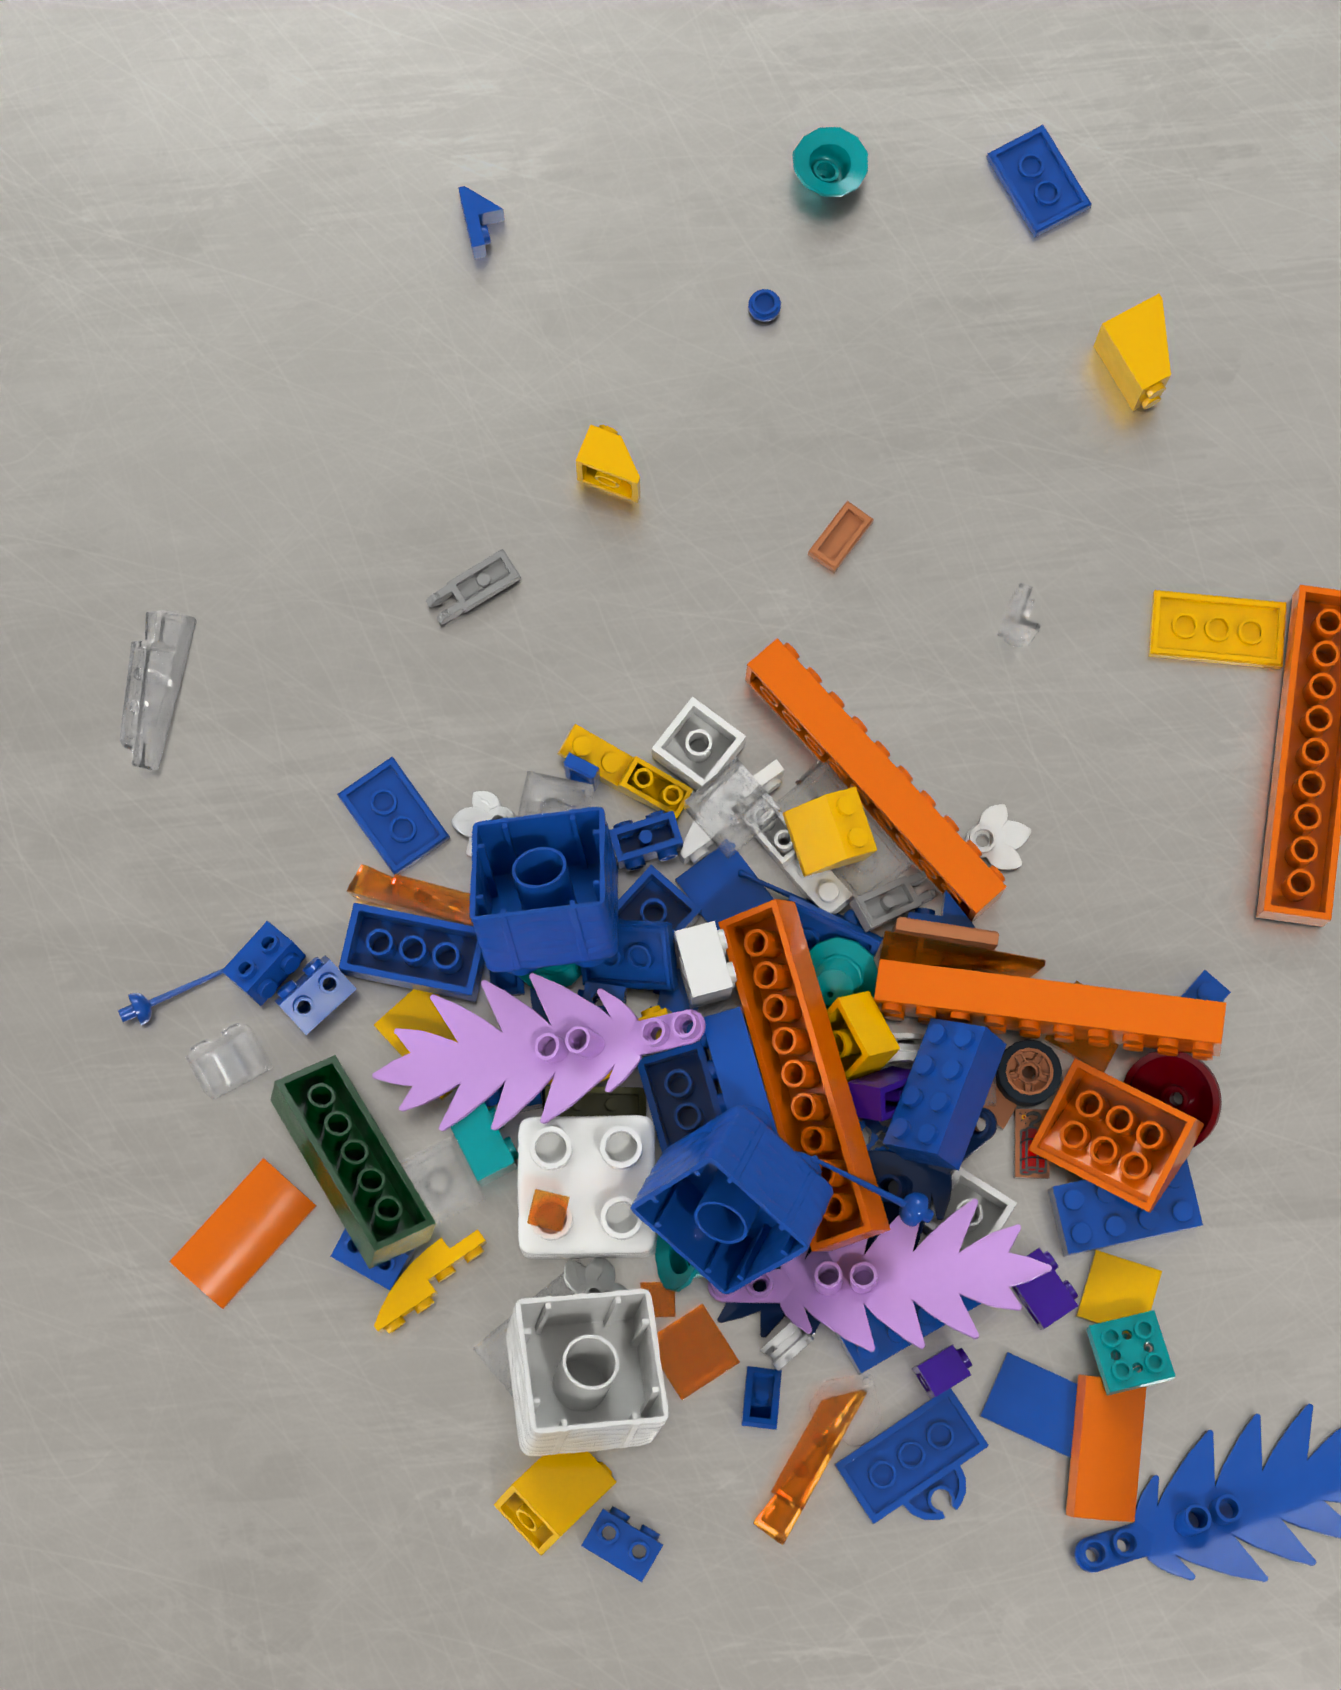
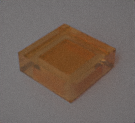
M535 1189L527 1224L562 1232L570 1197Z
M640 1282L641 1289L649 1290L652 1296L655 1318L676 1317L675 1291L666 1290L662 1282Z

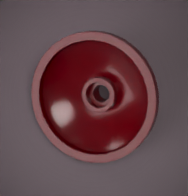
M1155 1051L1140 1058L1128 1071L1124 1083L1204 1123L1193 1147L1201 1144L1210 1136L1218 1123L1222 1100L1218 1082L1212 1071L1202 1060L1194 1059L1192 1054L1178 1051L1177 1056H1166ZM1176 1092L1182 1095L1183 1101L1181 1104H1177L1174 1100Z

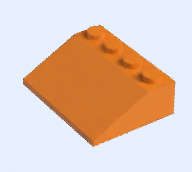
M1074 1058L1028 1150L1151 1213L1189 1156L1204 1123Z

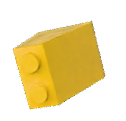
M1158 293L1102 323L1093 345L1132 411L1140 407L1148 409L1156 405L1161 400L1160 396L1166 390V384L1171 376L1163 299Z
M589 1452L544 1455L524 1472L493 1505L542 1556L617 1481L612 1477L611 1470L604 1463L597 1461Z

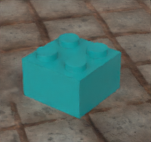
M485 1102L464 1119L450 1127L481 1187L518 1169L515 1160L518 1159V1152L510 1136L502 1138L499 1130L504 1128V1125L496 1131L491 1129L496 1109L494 1105L487 1108Z

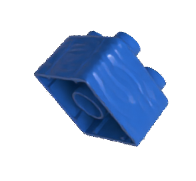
M587 807L522 817L476 822L473 825L470 919L473 923L486 967L490 971H507L512 975L523 976L542 967L574 963L580 967H594L603 963L607 958L615 956L619 946L618 866L606 821V814L602 807Z
M736 1105L729 1108L697 1130L664 1149L630 1207L632 1212L652 1231L656 1232L715 1288L727 1295L806 1252L833 1196L832 1186L821 1176L822 1170L819 1163H813L811 1156L806 1153L794 1151L782 1138L771 1130L772 1124L769 1117L762 1110L750 1105Z

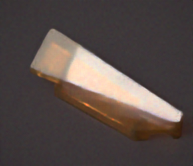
M885 931L882 936L883 940L879 961L883 959L1027 978L1041 971L1046 963V960L891 931Z

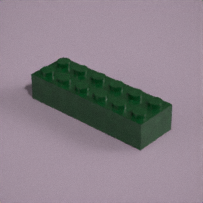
M336 1055L274 1081L270 1101L368 1268L371 1269L429 1242L436 1222Z

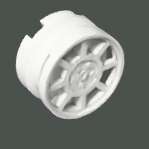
M892 1033L900 1050L886 1065L911 1066L914 1063L924 1035Z
M790 1322L760 1351L763 1354L766 1353L774 1360L772 1365L779 1371L804 1349L814 1337Z

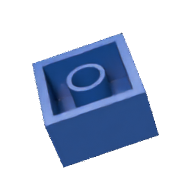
M650 865L618 900V920L671 922L673 937L674 931L692 927L701 917L702 909L653 865Z

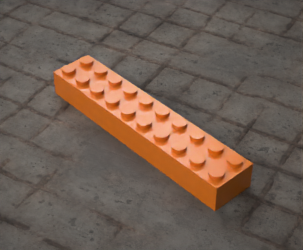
M1299 585L1292 595L1256 918L1324 927L1332 919L1341 836V590Z
M778 638L775 639L747 664L745 681L845 789L856 786L863 809L920 871L924 870L927 879L942 895L945 890L951 895L973 923L1003 894L1007 887L1003 883L1005 881L1003 874L994 865L988 867L980 858L982 856L980 849L972 841L968 840L965 842L957 833L959 828L949 816L945 815L942 817L934 808L936 803L926 791L922 790L919 792L911 783L913 778L903 766L896 767L888 758L890 753L886 747L879 741L874 743L866 735L868 730L863 722L856 716L851 718L843 710L845 707L843 701L833 691L828 693L820 685L822 683L820 676L811 667L806 669L797 660L800 658L797 651L789 643L786 642L783 645Z
M773 899L718 922L720 929L724 930L728 944L726 952L729 962H732L737 977L736 987L779 1137L794 1151L806 1153L811 1157L816 1155L818 1159L878 1187L795 902ZM820 1165L822 1170L821 1176L832 1186L833 1196L810 1243L812 1252L833 1251L891 1230L880 1195Z
M883 959L879 961L874 1001L878 1005L880 1012L884 1014V1018L889 1020L903 1021L906 1016L918 1018L919 1023L928 1025L930 1019L935 1018L984 1026L996 1034H1005L1007 1029L1020 1031L1019 1035L1027 1038H1040V1034L1053 1035L1054 1040L1065 1043H1073L1075 1038L1088 1040L1089 1045L1097 1047H1108L1109 1043L1123 1044L1122 1048L1125 1050L1136 1052L1143 1051L1144 1047L1155 1048L1158 1054L1166 1056H1177L1178 1051L1192 1053V1058L1207 1061L1213 1060V1056L1220 1057L1226 1012V1002Z

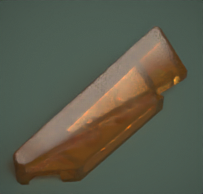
M363 864L347 888V892L354 898L384 905L389 909L473 926L470 919V893L395 874L393 878Z
M861 1388L853 1392L821 1400L771 1489V1493L775 1495L756 1517L753 1524L781 1545H784L864 1400L867 1390Z

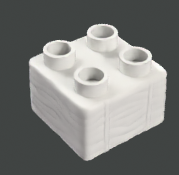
M642 1115L558 1116L546 1124L540 1122L542 1116L529 1117L522 1120L518 1132V1240L523 1257L528 1259L645 1258L654 1255L656 1251V1232L652 1231L640 1220L630 1208L655 1165V1126L653 1121L649 1117Z
M615 1290L613 1292L580 1293L568 1296L522 1298L517 1301L507 1328L506 1345L518 1441L522 1452L528 1456H544L636 1447L652 1442L667 1421L669 1411L660 1361L654 1307L649 1290Z

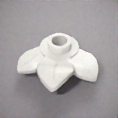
M488 791L474 792L472 796L473 807L460 810L451 821L453 827L458 832L469 837L466 854L472 857V829L476 822L495 820L499 817H516L512 810L501 806L496 795Z
M1005 804L987 808L982 813L979 824L973 826L968 831L965 842L968 840L972 841L982 853L980 858L986 857L989 863L997 869L1014 870L1022 866L1021 858L1016 850L1027 841L1031 834V829L1020 822L1007 820L1008 813ZM984 836L988 840V845L985 847L978 846L976 838Z
M595 1258L589 1262L587 1267L571 1259L565 1264V1283L575 1294L627 1290L623 1285L614 1282L615 1270L606 1258Z

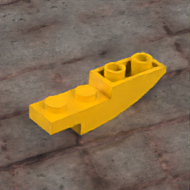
M577 724L572 726L557 753L566 759L570 752L599 767L600 782L657 811L664 810L665 813L673 811L676 819L679 817L693 791L689 786L641 758L630 756Z
M477 1229L450 1249L441 1237L423 1251L402 1273L388 1293L374 1324L376 1330L380 1333L386 1330L390 1334L406 1323L403 1318L413 1310L419 1314L433 1305L435 1302L432 1297L438 1293L431 1284V1281L435 1278L438 1283L444 1281L456 1272L453 1267L463 1259L469 1263L485 1252L482 1246L487 1242L480 1231Z

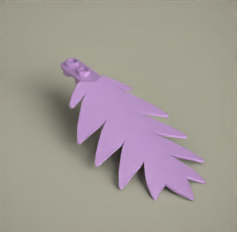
M531 973L529 977L548 1017L549 1024L535 1010L505 990L486 980H482L481 986L502 1032L485 1019L462 1006L433 994L430 999L457 1042L422 1030L396 1028L394 1033L410 1053L388 1063L374 1072L372 1077L395 1085L412 1086L399 1106V1110L402 1112L427 1104L459 1086L439 1126L440 1131H446L464 1119L504 1084L491 1125V1129L496 1131L515 1117L553 1078L540 1119L541 1123L546 1124L573 1106L601 1082L611 1070V1075L605 1087V1091L611 1093L630 1076L641 1061V1055L693 1044L701 1039L706 1025L704 1017L699 1012L691 1009L638 1021L637 1016L626 1004L600 988L597 990V994L609 1013L608 1015L601 1008L568 988L535 973ZM693 1022L692 1029L687 1033L688 1024ZM662 1029L660 1037L656 1040L657 1031Z
M972 1199L934 1229L915 1250L914 1245L919 1224L910 1227L903 1223L898 1215L889 1224L891 1230L881 1233L866 1253L865 1249L868 1238L833 1251H811L807 1256L808 1247L806 1252L781 1265V1269H774L731 1294L721 1293L709 1281L708 1290L710 1295L719 1302L780 1303L785 1316L798 1328L810 1334L812 1327L806 1314V1309L815 1319L845 1340L869 1352H874L875 1345L865 1305L878 1320L900 1337L919 1349H923L925 1343L913 1301L928 1314L952 1329L973 1339H978L979 1333L960 1295L994 1308L1020 1311L1022 1305L1010 1287L1040 1277L1050 1272L1052 1267L1027 1256L1009 1253L1021 1231V1226L1018 1224L995 1231L960 1251L978 1205V1200ZM757 1282H763L766 1284V1289L762 1292H757L753 1286Z

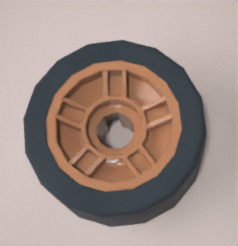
M1026 1039L1015 1042L1005 1049L995 1074L998 1089L1006 1099L1016 1105L1030 1107L1043 1103L1055 1093L1061 1083L1062 1068L1059 1057L1051 1047L1041 1041ZM1031 1066L1035 1076L1032 1079L1024 1078L1022 1075L1024 1068Z

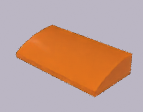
M263 1158L169 1262L218 1306L224 1309L316 1208V1205Z
M1078 1374L1066 1515L1075 1518L1135 1522L1146 1387L1107 1396L1101 1377Z

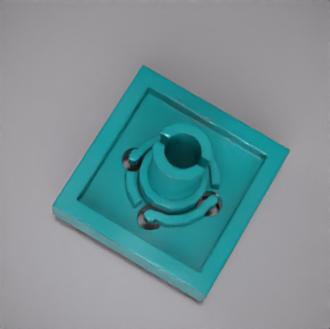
M1155 1310L1087 1327L1086 1331L1107 1396L1170 1381L1176 1377ZM1122 1332H1129L1131 1336L1130 1339H1126L1128 1337V1334L1122 1335ZM1144 1344H1150L1152 1347V1351L1149 1352V1346H1146L1144 1349Z

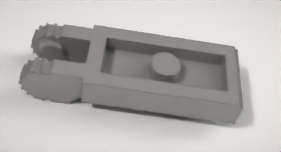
M501 549L448 581L447 586L430 595L426 602L430 608L438 606L453 594L457 603L445 609L437 616L438 621L442 625L455 619L463 611L464 613L468 612L519 581L521 576L505 551Z
M924 870L909 877L905 875L865 893L849 903L865 932L899 918L909 911L912 912L938 896L935 889L926 890L917 895L912 887L921 884L927 878Z

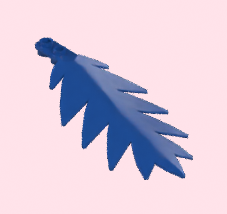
M1306 1405L1289 1425L1262 1469L1260 1414H1255L1242 1431L1223 1464L1216 1484L1214 1432L1208 1430L1186 1455L1163 1491L1159 1502V1477L1154 1475L1138 1500L1135 1522L1079 1541L1074 1551L1076 1563L1082 1570L1096 1573L1147 1556V1559L1158 1568L1172 1575L1190 1581L1196 1578L1195 1574L1179 1559L1181 1558L1190 1563L1233 1577L1267 1582L1268 1576L1236 1539L1238 1538L1253 1547L1285 1559L1314 1566L1316 1560L1283 1521L1303 1529L1341 1539V1516L1325 1502L1341 1503V1428L1327 1438L1308 1458L1313 1405ZM1117 1540H1122L1126 1544L1125 1552L1118 1548ZM1086 1550H1092L1094 1552V1562H1091L1087 1558Z

